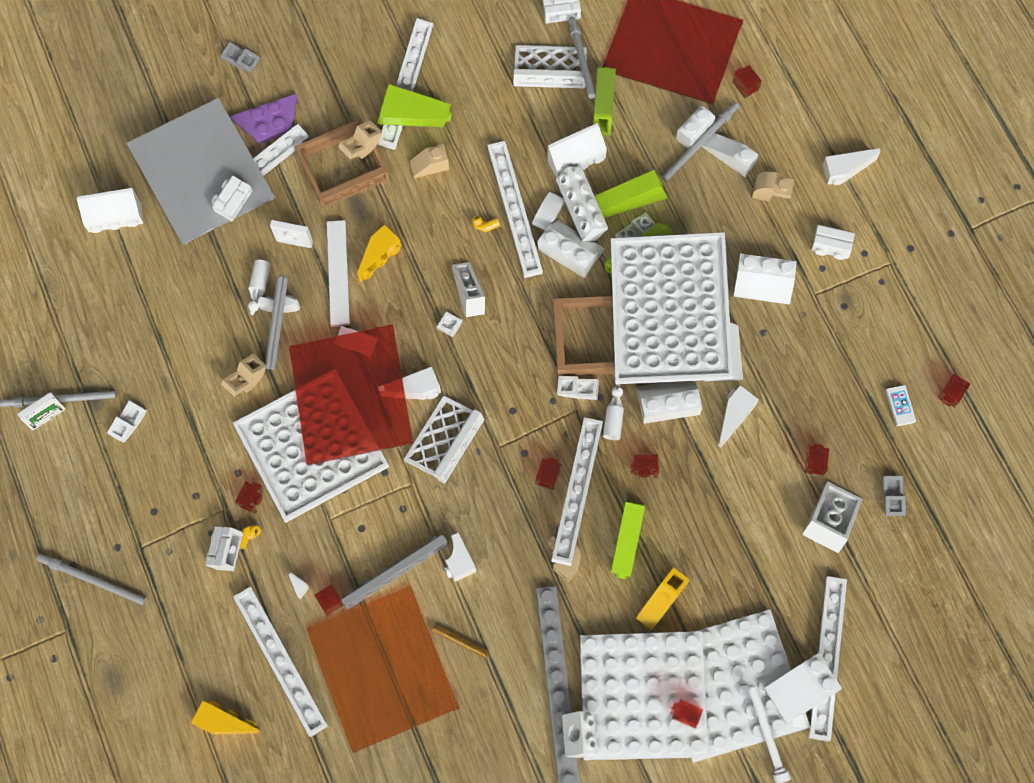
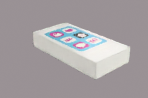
M906 386L886 389L885 392L896 427L915 423L916 418Z

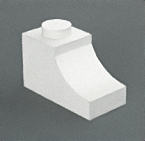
M459 533L451 536L453 552L451 557L445 560L447 566L444 567L448 577H453L455 582L476 572V567Z

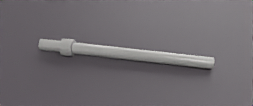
M571 17L569 18L570 35L575 43L588 97L593 99L596 95L580 38L581 31L577 26L576 19Z
M734 102L727 110H724L708 130L666 171L662 178L668 181L723 123H727L732 118L731 115L740 107L739 104Z
M116 391L54 396L60 402L111 399L116 398L117 394ZM16 396L14 399L0 400V407H25V405H31L43 396L27 398Z
M43 554L37 556L36 560L48 565L50 569L60 570L138 604L144 605L147 598L64 564L58 558L52 559Z

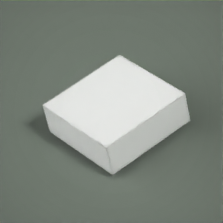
M446 311L436 327L438 330L454 337L462 324V319Z

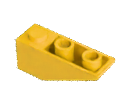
M386 225L374 233L369 240L357 272L360 282L364 279H369L373 271L378 267H382L391 255H396L400 250V239Z
M673 567L636 619L652 631L687 586L690 579Z
M212 700L209 703L202 701L191 721L192 724L211 734L259 733L260 731L255 728L256 723L247 718L244 722L237 718L239 714L229 709L227 712L220 710L221 705Z

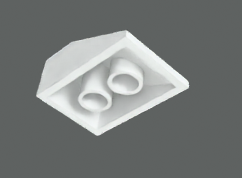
M827 481L802 535L839 553L848 540L863 499Z
M818 653L764 689L786 724L839 692L842 687Z

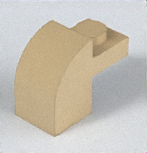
M371 121L365 122L357 126L353 137L341 141L338 148L349 159L357 156L362 159L376 147L382 131Z
M777 172L760 173L755 180L752 198L769 202L772 196L790 199L794 179L777 176Z
M252 354L240 361L237 371L224 378L221 385L234 397L243 391L248 393L263 377L266 365L255 354Z
M554 536L548 541V546L552 550L555 548L557 539ZM577 545L575 546L571 566L555 563L553 566V571L567 582L573 578L580 567L581 555Z

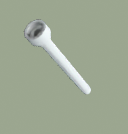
M752 684L748 687L775 768L773 770L775 783L787 782L791 780L789 770H786L782 765L757 688Z

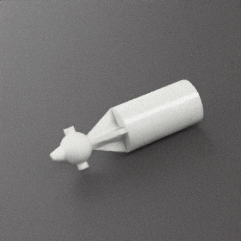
M265 260L254 261L249 284V292L252 299L248 304L250 315H254L255 311L259 309L257 302L259 297H262L266 291L271 264Z
M616 384L612 389L614 397L606 409L603 437L609 440H619L621 437L624 408L620 397L623 395V389L620 384Z

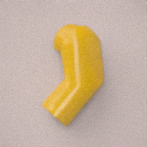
M478 215L472 218L473 227L483 232H488L500 226L497 218L488 222L482 220Z
M253 524L242 529L243 536L240 549L246 550L248 540L257 537L261 533V528L258 525Z

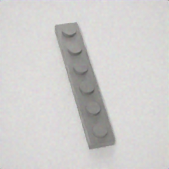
M443 534L432 537L424 547L419 546L415 548L407 558L402 557L398 559L390 569L384 568L373 580L371 578L367 579L361 584L359 589L355 591L352 589L344 594L345 598L341 599L347 610L448 546L447 540Z

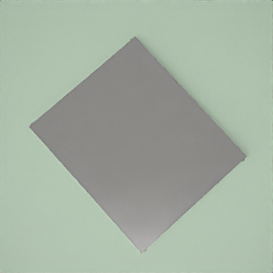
M219 98L127 143L182 245L230 221L213 210L212 199L216 194L219 195L223 190L222 184L226 179L229 180L231 176L247 183L252 189V193L235 218L275 199Z

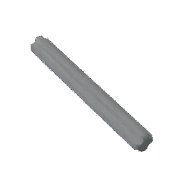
M278 276L265 359L266 369L274 370L276 367L288 278L284 276Z

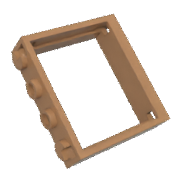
M361 118L353 122L350 121L342 127H336L328 133L319 134L314 139L303 141L302 144L295 146L297 156L322 208L389 180L388 171L376 147L370 153L378 169L324 192H321L307 163L306 156L353 137L357 126L363 124Z
M613 296L553 299L558 377L615 374V362L565 365L562 309L613 306Z

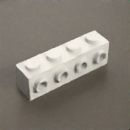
M567 166L556 178L557 184L581 240L596 241L608 229V226L582 167Z

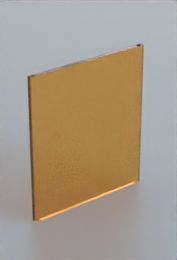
M411 586L307 628L352 753H357L364 748L459 709Z

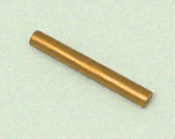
M435 624L432 630L485 659L489 654L488 650Z

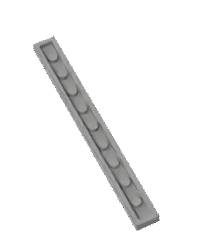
M556 586L537 588L559 783H580L577 758L565 757L562 715L571 713L557 588Z

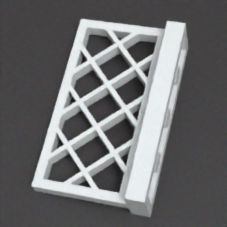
M516 45L514 86L585 88L582 71L572 70L576 66L581 68L579 59L577 60L573 57L577 53L576 47ZM583 47V50H584V53H585V57H586V56H587V47ZM519 52H528L529 55L523 58ZM545 52L547 55L541 59L537 54ZM563 53L565 56L559 59L555 54ZM534 57L538 62L531 65L528 61ZM550 58L555 61L551 66L546 63ZM568 58L574 62L570 66L563 63ZM523 64H525V65L528 67V69H518V68H519L520 66H522ZM543 65L546 70H537L536 68ZM559 65H560L562 68H564V70H554V69H555L557 66H559Z
M443 396L405 456L404 461L436 477L438 481L445 484L483 423L484 418L481 412L475 409L473 411ZM445 403L452 405V412L443 414L442 408ZM463 412L470 414L467 420L459 422L457 414ZM455 415L456 423L446 426L444 418ZM442 419L443 427L433 430L432 424L434 421ZM458 427L459 433L457 436L449 438L447 430ZM445 431L446 439L436 442L434 434ZM432 435L433 443L423 446L422 440L424 437ZM448 443L449 449L447 452L439 454L437 446ZM435 447L436 455L426 458L424 450ZM422 451V460L414 461L411 459L414 453ZM438 459L439 465L436 470L429 469L427 462Z

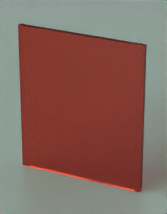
M628 0L602 68L610 67L611 69H616L615 75L713 105L739 31L743 25V20L679 0Z
M393 324L289 346L307 466L414 444Z

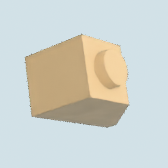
M444 144L426 148L410 160L414 178L449 170V162Z

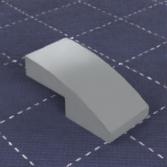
M229 42L220 59L252 73L261 57L246 48L243 50Z
M882 476L885 516H906L903 476Z

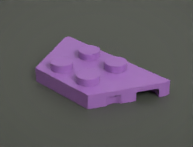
M294 94L232 115V122L240 126L258 144L281 137L294 127L293 120L296 114V102H298L297 95Z

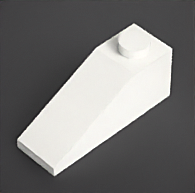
M716 133L701 146L744 177L756 165L759 155L746 145Z
M880 148L825 157L823 169L827 185L842 184L877 160Z
M466 262L452 265L461 306L466 317L484 314L485 296L471 263Z
M432 367L378 387L381 397L424 400L427 398L433 399L441 393Z
M739 386L737 390L732 389L727 396L729 400L725 409L719 447L726 443L754 409L759 400L742 386Z

